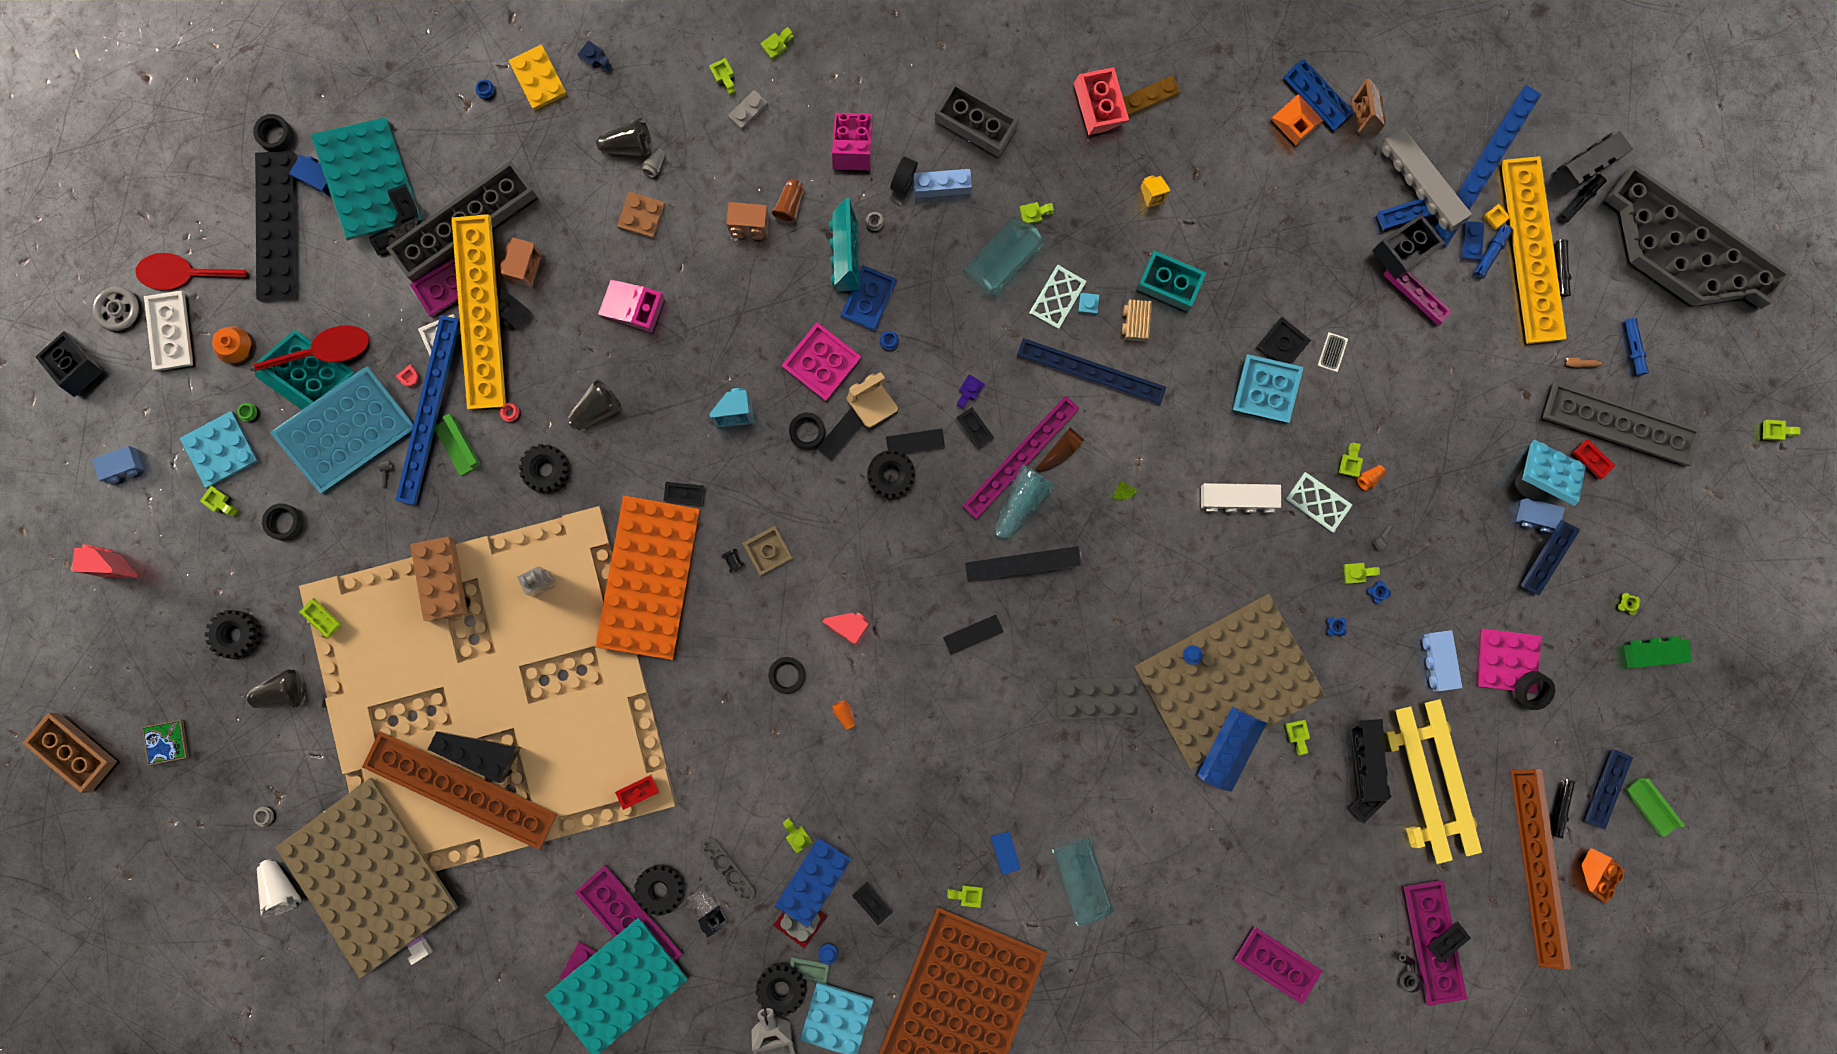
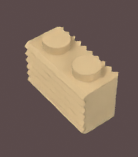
M1129 300L1127 305H1124L1123 316H1126V323L1122 325V335H1125V340L1148 342L1152 308L1151 301Z

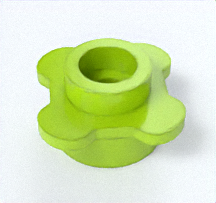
M1628 593L1622 594L1621 604L1618 605L1619 610L1627 611L1631 615L1636 614L1640 606V598L1630 596Z

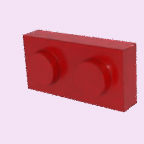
M1586 439L1573 452L1600 480L1616 466L1589 439Z
M652 775L615 792L623 810L660 793Z

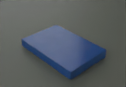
M862 265L859 272L860 290L851 291L840 317L876 331L897 279Z

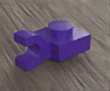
M969 374L959 389V392L963 395L958 400L957 406L964 409L969 399L975 401L984 388L985 383Z

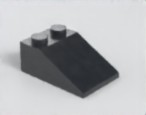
M65 331L35 356L56 384L73 397L82 392L87 385L103 372L98 364Z

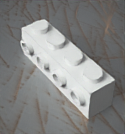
M1204 483L1201 486V509H1206V512H1218V509H1225V512L1234 513L1237 512V509H1243L1245 513H1256V510H1264V513H1275V510L1281 508V485Z

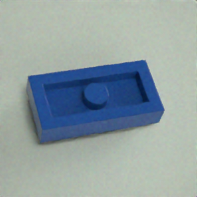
M1468 221L1463 224L1461 259L1482 260L1484 222Z

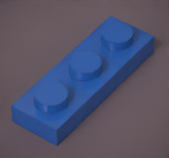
M1420 199L1377 213L1383 231L1405 225L1420 214L1424 218L1435 215L1429 212L1424 200Z

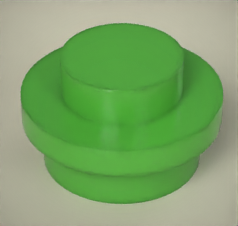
M243 403L238 407L237 415L242 421L250 422L256 418L257 408L251 403Z

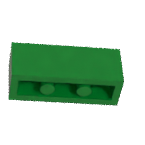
M1681 636L1668 637L1669 641H1662V638L1649 639L1650 643H1643V640L1630 641L1631 645H1624L1627 668L1692 662L1689 639H1681Z

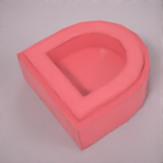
M411 364L396 375L397 379L409 388L417 386L420 381L419 373Z

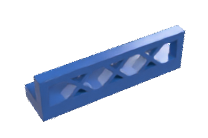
M1305 59L1296 63L1284 76V79L1334 131L1355 113Z

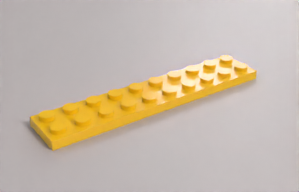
M1541 157L1503 160L1501 166L1508 215L1510 216L1509 223L1513 229L1511 237L1526 343L1564 341L1567 337Z
M491 215L452 218L467 409L505 407L506 397Z

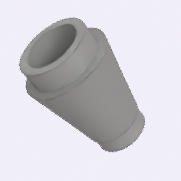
M656 148L642 164V172L652 178L658 175L666 155L665 152Z

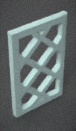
M1057 265L1029 314L1059 330L1087 281ZM1057 272L1064 273L1065 279L1055 282L1054 277ZM1076 280L1080 282L1079 288L1072 292L1070 281ZM1067 282L1069 293L1059 295L1056 285ZM1053 286L1056 296L1045 298L1044 294L1048 287ZM1071 296L1068 307L1063 308L1060 298ZM1057 299L1059 309L1049 312L1047 302ZM1044 303L1046 313L1039 314L1035 311L1038 304ZM1061 312L1062 317L1058 324L1053 322L1050 315Z
M1304 472L1285 499L1333 533L1352 506L1351 503L1306 472ZM1305 478L1314 484V488L1304 489L1303 481ZM1322 489L1330 494L1331 499L1320 501L1318 490ZM1315 490L1317 501L1306 503L1305 492ZM1301 493L1303 504H1298L1291 499L1294 494ZM1335 501H1340L1346 505V508L1341 512H1337ZM1331 502L1333 513L1323 514L1321 504ZM1318 504L1319 515L1316 516L1308 511L1307 506ZM1334 516V525L1332 527L1324 521V517Z

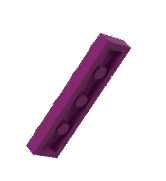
M1388 270L1383 274L1438 326L1453 312L1410 271L1396 280Z

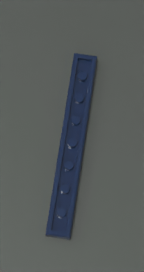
M1023 338L1017 357L1159 406L1166 387L1025 338Z

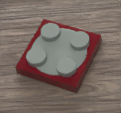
M819 910L809 927L805 928L792 918L781 913L773 926L805 949L828 915Z

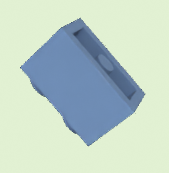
M126 446L92 459L98 480L107 484L117 483L123 477L136 476L137 472L144 470L137 449L131 446Z
M1526 498L1520 502L1516 522L1521 523L1524 528L1533 529L1536 527L1540 528V531L1543 533L1552 534L1563 518L1565 508Z

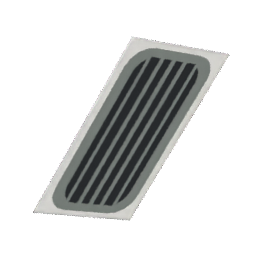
M1328 332L1318 366L1338 372L1348 339Z

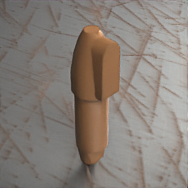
M1566 358V365L1573 368L1601 367L1603 364L1597 360Z

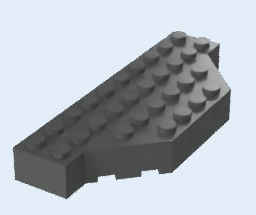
M1635 165L1623 173L1604 200L1620 212L1630 263L1692 306L1745 298L1762 309L1772 304L1792 275V273Z

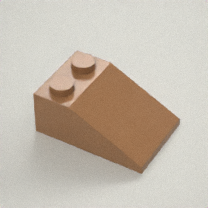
M1366 79L1352 98L1358 135L1380 132L1386 124V116L1382 113L1383 98L1371 79Z

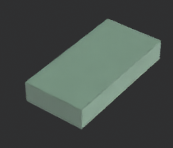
M791 957L790 967L798 968L797 971L799 973L802 972L804 980L827 984L830 964Z

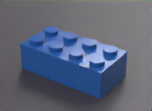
M818 838L774 907L805 928H808L852 859Z

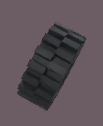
M538 444V447L532 446L530 451L526 450L524 452L526 455L524 458L521 457L520 461L522 463L519 465L521 470L519 474L523 478L524 484L534 491L547 494V492L553 493L556 489L560 490L562 488L561 485L567 482L566 477L570 475L568 472L570 465L567 462V457L558 448L549 444ZM542 462H549L552 466V472L548 476H541L538 473V466Z
M888 450L877 454L871 460L868 466L867 477L871 488L877 494L886 498H896L907 493L912 487L915 480V469L907 455L900 451ZM895 467L899 472L897 480L893 482L887 481L884 478L885 469Z
M224 610V613L219 612L216 614L217 617L210 619L212 624H207L206 626L209 632H205V636L209 637V640L205 641L207 645H211L209 649L212 652H216L215 655L228 659L244 658L246 654L250 655L253 652L252 648L256 649L258 646L255 642L260 641V637L257 636V633H260V629L256 628L259 624L257 621L252 620L254 617L251 615H247V613L242 611ZM232 627L240 630V638L236 642H230L227 639V632Z
M659 864L649 867L638 876L637 882L634 884V896H636V903L641 906L640 909L642 911L645 910L647 914L660 916L672 912L680 905L684 898L685 883L684 879L682 880L680 877L682 875L677 873L675 868ZM661 882L666 886L667 893L664 897L657 898L652 894V887L655 883Z
M778 963L777 965H771L762 973L755 991L756 996H758L757 1002L758 1004L761 1003L762 1009L771 1008L776 1017H780L783 1014L785 1017L791 1012L792 1014L796 1012L797 1008L802 1005L807 991L806 980L803 979L804 975L802 972L799 973L797 971L798 968H792L788 963L786 965ZM778 982H785L789 987V993L784 997L777 996L774 992V985Z

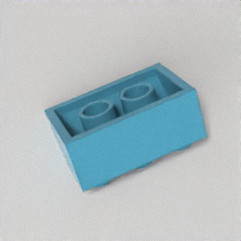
M743 388L731 389V392H727L710 412V419L716 428L754 423L752 402L746 390H743Z

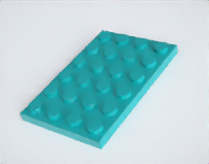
M386 117L311 134V139L346 241L380 233L393 227L397 221L398 214L388 195V190L406 184L412 197L413 194ZM418 211V223H420L421 217Z
M639 917L545 996L590 1054H600L683 985L688 978Z

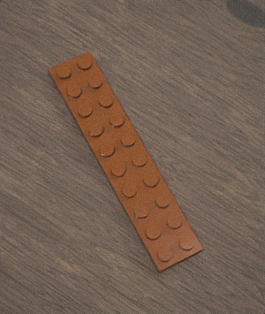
M379 731L362 766L364 769L538 850H541L558 814L382 731Z
M1542 769L1511 770L1538 966L1568 970L1571 969L1543 771Z

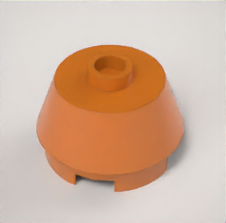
M229 326L218 330L212 339L215 355L226 363H238L245 360L249 355L248 353L252 345L247 332L236 326Z

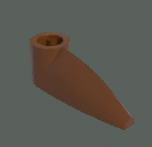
M1070 427L1036 467V470L1038 472L1044 471L1062 463L1077 450L1085 439Z

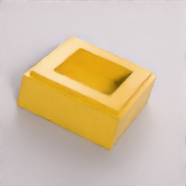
M1498 204L1487 212L1483 218L1496 230L1507 222L1510 216Z

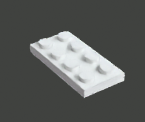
M181 290L144 296L152 370L161 371L193 366L185 292Z

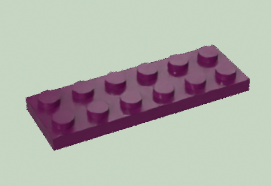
M606 865L575 891L577 896L613 937H616L640 917L674 961L683 954L645 910L642 911L640 909L641 906L636 903V899Z
M1444 880L1403 886L1426 1005L1432 1006L1466 1000L1467 994L1458 950L1440 963L1426 947L1453 925Z

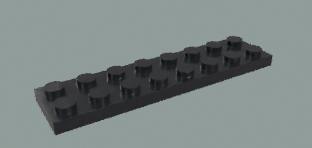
M293 151L255 153L256 299L259 301L297 299L296 181L289 174L295 164V153Z

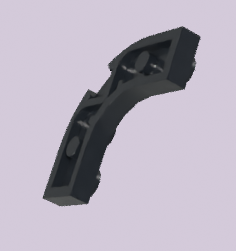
M406 184L388 190V195L398 214L394 226L369 236V240L377 255L388 252L386 247L414 229L418 223L417 206Z

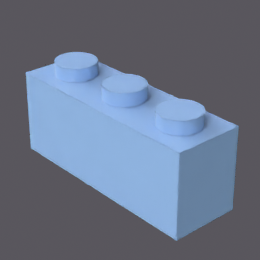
M970 169L914 173L915 198L971 194Z
M1453 631L1424 634L1423 647L1427 650L1428 655L1426 665L1431 673V677H1429L1431 688H1433L1434 692L1462 688Z

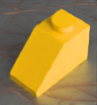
M1149 176L1141 184L1147 208L1164 203L1170 193V188L1161 176Z

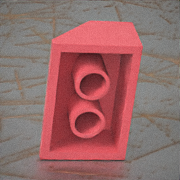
M1114 67L1078 75L1074 86L1088 135L1109 131L1129 121Z
M83 545L82 548H74L72 572L98 577H138V574L120 554L113 553L112 549L95 547V545Z
M849 613L824 618L822 621L825 626L858 646L870 628L867 618L860 613L856 615Z

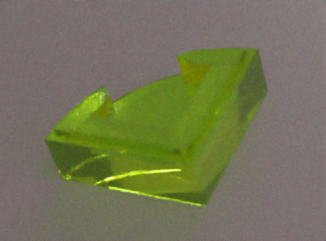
M1120 481L1112 499H1129L1137 492V489Z

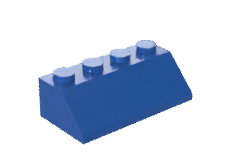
M1232 706L1198 776L1203 781L1219 789L1232 792L1267 722Z

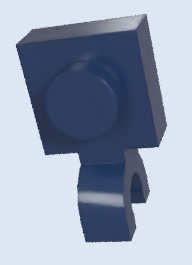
M589 40L577 54L580 59L593 68L598 64L608 71L612 66L609 60L603 56L605 54L604 51Z

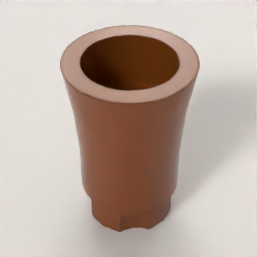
M787 180L782 194L772 211V215L781 221L796 223L805 185L798 180Z

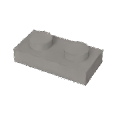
M753 90L728 115V118L743 130L768 103Z

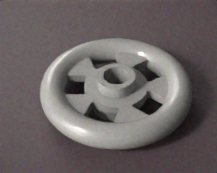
M110 287L103 290L96 297L93 304V315L96 322L104 329L110 331H120L128 328L136 320L139 312L137 298L130 290L123 287ZM117 294L124 296L122 301L116 299ZM106 298H108L110 301L106 304L105 307L102 305V303ZM126 304H130V312H126ZM106 312L110 316L107 321L102 316ZM123 316L124 321L117 323L116 318Z

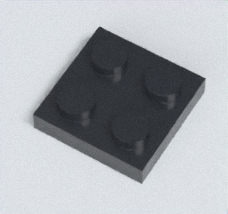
M1281 317L1257 347L1275 361L1292 364L1311 340Z

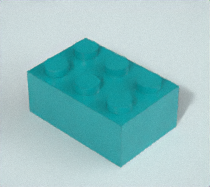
M1154 250L1137 290L1189 312L1206 272Z

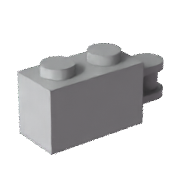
M539 566L517 576L524 593L531 597L554 588L553 582L555 579L552 573Z

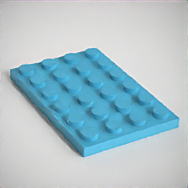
M367 365L272 430L270 434L321 494L412 431L414 423Z

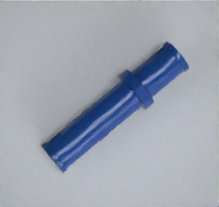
M1503 224L1496 237L1492 238L1489 249L1474 271L1476 276L1486 277L1501 249L1505 248V242L1513 232L1510 226Z
M1637 318L1627 319L1625 323L1632 350L1631 359L1634 360L1637 372L1636 375L1648 374L1647 352H1644Z

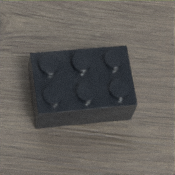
M1420 214L1383 239L1372 251L1396 280L1434 254L1445 242L1424 216Z

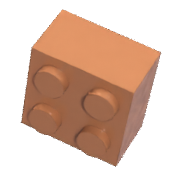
M728 202L726 225L730 235H733L735 238L751 236L752 239L756 240L768 238L770 216L767 205Z
M512 237L511 243L508 242L506 246V258L500 265L501 274L509 283L531 289L542 253L534 243Z

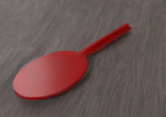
M171 253L149 255L143 258L135 269L137 279L145 286L156 290H171L181 287L188 282L191 276L246 277L248 275L247 270L191 268L184 258Z
M351 325L336 326L318 334L313 339L309 349L255 363L253 366L255 371H259L312 355L324 362H343L360 355L367 348L369 337L359 327Z

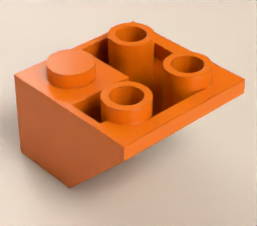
M1299 94L1271 118L1295 145H1298L1324 122Z
M1592 848L1582 863L1589 891L1600 901L1607 904L1613 898L1617 884L1623 880L1625 870L1613 858Z

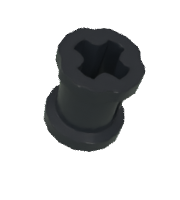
M737 548L721 556L726 560L730 573L745 566L737 554Z

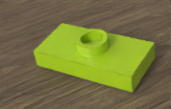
M312 598L299 612L327 639L342 626L315 598Z

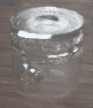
M707 886L686 898V900L690 901L689 905L692 904L691 908L698 919L718 906L712 894L709 895L710 891L706 890Z

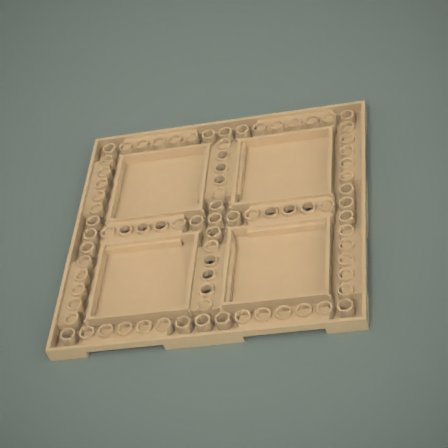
M600 506L490 537L485 536L456 544L464 595L471 601L469 607H467V615L432 622L423 621L412 557L299 586L303 606L312 598H315L342 624L327 639L307 620L313 634L327 698H325L342 774H345L349 793L369 778H373L434 871L524 848L529 845L362 768L379 731L385 732L506 789L508 785L512 784L516 787L515 794L558 813L545 842L677 806L639 655L595 648L613 553L603 510ZM538 566L550 571L555 579L553 582L554 588L535 597L524 593L517 576ZM472 615L475 618V623L472 626H467L466 618ZM474 634H477L480 638L479 643L476 645H472L470 642V638ZM580 665L587 667V673L584 676H580L577 672ZM562 670H566L569 674L568 679L565 681L559 679V672ZM543 675H547L550 678V682L546 686H542L540 683V678ZM431 705L437 709L436 714L432 717L427 713V709ZM412 710L418 714L417 719L413 722L408 718ZM394 715L399 719L395 727L391 726L389 722L390 718ZM436 731L521 747L511 766L512 772L506 777L504 783H497L427 750ZM652 775L660 793L623 810L615 792Z

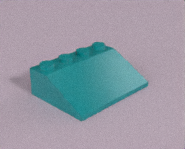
M845 198L832 213V220L829 221L830 232H833V238H830V247L834 252V256H831V267H834V274H831V283L835 285L837 292L860 290L857 216L850 198Z
M294 329L256 363L311 348L312 341ZM313 355L255 371L256 378L301 410L355 374L353 370L342 362H324L318 360Z

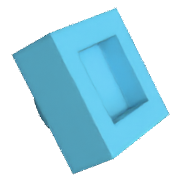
M1080 293L1078 313L1097 315L1099 295Z

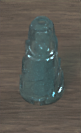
M1022 465L1015 478L1016 481L1008 494V499L1000 512L1001 515L995 527L997 530L996 534L1003 539H1006V537L1010 538L1055 487V484L1025 465Z

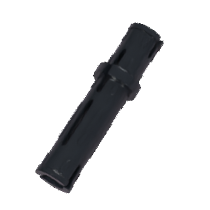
M1597 174L1588 185L1582 188V192L1567 208L1559 214L1560 218L1568 223L1590 198H1594L1597 195V191L1607 182L1606 178L1601 174Z
M1562 239L1556 241L1560 296L1569 297L1571 296L1570 280L1572 275L1569 271L1568 240Z
M1562 779L1556 814H1553L1552 836L1560 839L1564 838L1566 822H1569L1568 812L1575 784L1573 780Z

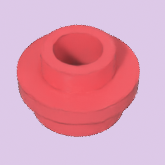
M506 403L505 407L500 409V416L507 422H513L519 416V408L513 403ZM508 410H513L511 416L507 415Z

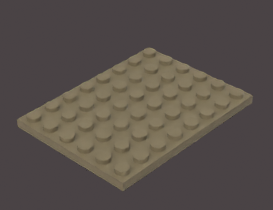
M1269 594L1134 666L1189 769L1205 761L1232 706L1267 722L1264 728L1266 729L1326 696ZM1191 645L1198 646L1203 653L1202 660L1195 665L1186 663L1183 658L1184 649Z
M373 778L363 782L275 847L360 979L458 908Z

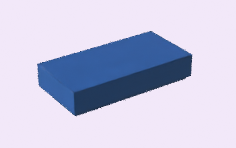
M1010 831L991 836L1002 875L1020 870Z

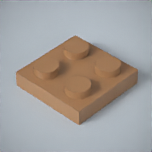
M629 191L617 227L654 239L665 202Z

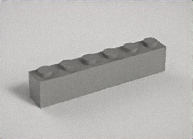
M1404 127L1387 137L1382 144L1383 153L1393 161L1395 169L1404 175L1406 183L1414 188L1418 198L1424 200L1429 212L1439 220L1440 226L1446 229L1448 233H1451L1468 222L1472 213Z

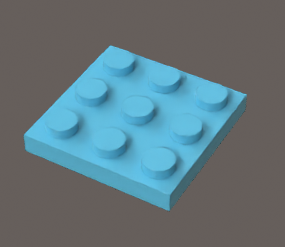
M1247 354L1233 410L1290 423L1304 367Z
M232 411L180 438L204 487L207 489L259 462L239 421Z
M1533 440L1529 447L1522 480L1575 506L1580 499L1586 465L1548 447L1544 443Z
M817 982L800 1041L842 1054H858L874 999Z

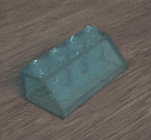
M1013 216L963 271L982 289L995 296L1015 273L1027 263L1028 259L1040 249L1045 240L1035 226Z
M1086 837L1052 848L1077 926L1097 921L1114 913L1090 838Z

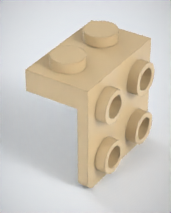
M881 372L876 375L871 374L863 383H856L851 386L847 396V401L867 428L873 427L898 410L897 405L882 386L885 377Z

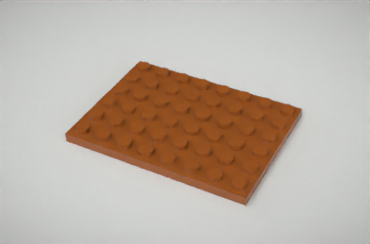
M937 907L879 1054H1008L1047 952Z

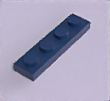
M1561 519L1520 586L1540 596L1580 529Z
M1612 749L1585 822L1601 829H1606L1633 757Z

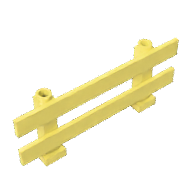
M1441 699L1425 703L1430 721L1428 726L1417 728L1411 707L1395 710L1401 732L1396 734L1394 731L1384 732L1385 752L1398 751V746L1405 745L1427 828L1423 829L1415 826L1406 828L1412 848L1425 847L1424 842L1431 841L1436 863L1440 864L1453 860L1446 836L1460 833L1466 856L1482 853L1476 831L1477 822L1471 813L1450 736L1451 727L1449 722L1446 721ZM1434 737L1456 817V820L1446 823L1442 822L1420 741Z

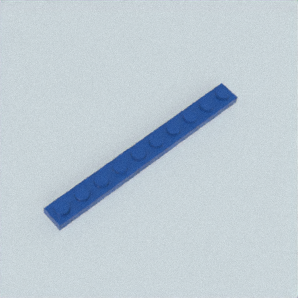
M1525 85L1457 192V196L1468 210L1471 209L1542 95L1528 85ZM1439 223L1434 229L1445 242L1441 246L1444 249L1457 231L1455 229L1448 233Z
M440 315L395 501L412 505L417 504L457 339L460 319Z

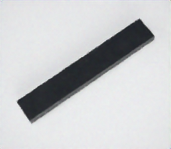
M1075 546L966 562L968 582L1082 566L1080 548Z

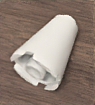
M271 859L262 861L260 866L257 867L261 916L267 918L270 917L269 913L274 912L277 916L297 907L296 902L301 903V898L278 863Z

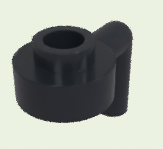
M1400 954L1399 960L1407 964V972L1401 976L1400 985L1404 990L1415 993L1422 986L1421 977L1415 973V960L1405 954ZM1415 980L1414 985L1411 986V982Z

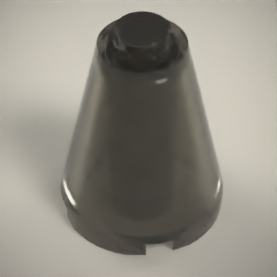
M637 118L600 134L596 140L598 150H601L603 154L649 156L651 148L648 149V143H651V138L646 123L641 122L642 118Z
M598 379L594 381L568 415V423L574 430L585 429L622 409L614 393L611 390L604 389L606 385Z
M286 669L250 689L247 695V702L253 708L301 706L306 699V691H302V686L305 685L303 678L298 671Z

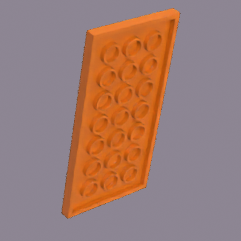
M623 495L595 648L673 660L700 509Z

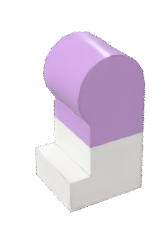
M423 934L407 945L412 956L407 958L411 965L433 952Z

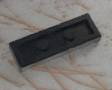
M852 407L817 447V450L830 461L836 457L864 424Z
M942 428L886 437L888 450L900 451L903 454L945 448Z
M993 615L943 637L950 655L999 635L1004 631L997 615Z

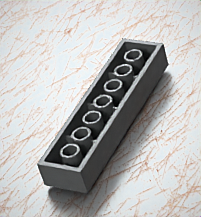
M509 161L386 247V249L407 278L415 282L455 255L452 218L488 214L491 215L492 228H494L535 199L537 195L513 162Z

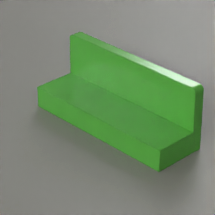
M450 413L443 416L445 421L436 425L435 431L459 475L463 476L481 466L455 417Z
M1638 778L1624 789L1660 837H1665L1675 828L1682 829L1685 827L1684 823L1650 779Z

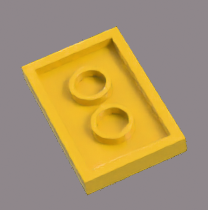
M542 44L508 60L534 111L567 95Z

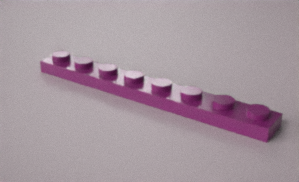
M1065 395L962 507L977 520L1079 410V407Z

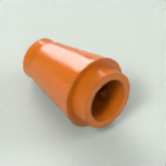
M1378 465L1360 474L1357 482L1363 490H1372L1386 474V470L1382 465Z
M846 699L832 706L834 709L832 712L846 730L856 725L851 705L847 703Z

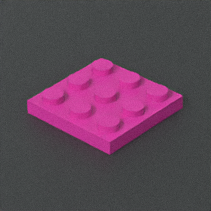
M816 322L781 366L824 401H827L862 357Z
M1482 629L1477 687L1515 691L1516 683L1520 677L1531 671H1539L1542 636ZM1535 682L1529 688L1528 693H1537L1538 682Z

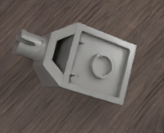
M766 1008L767 1016L764 1009L760 1010L757 1014L760 1022L751 1030L753 1054H796L792 1042L790 1021L774 1018L771 1008Z

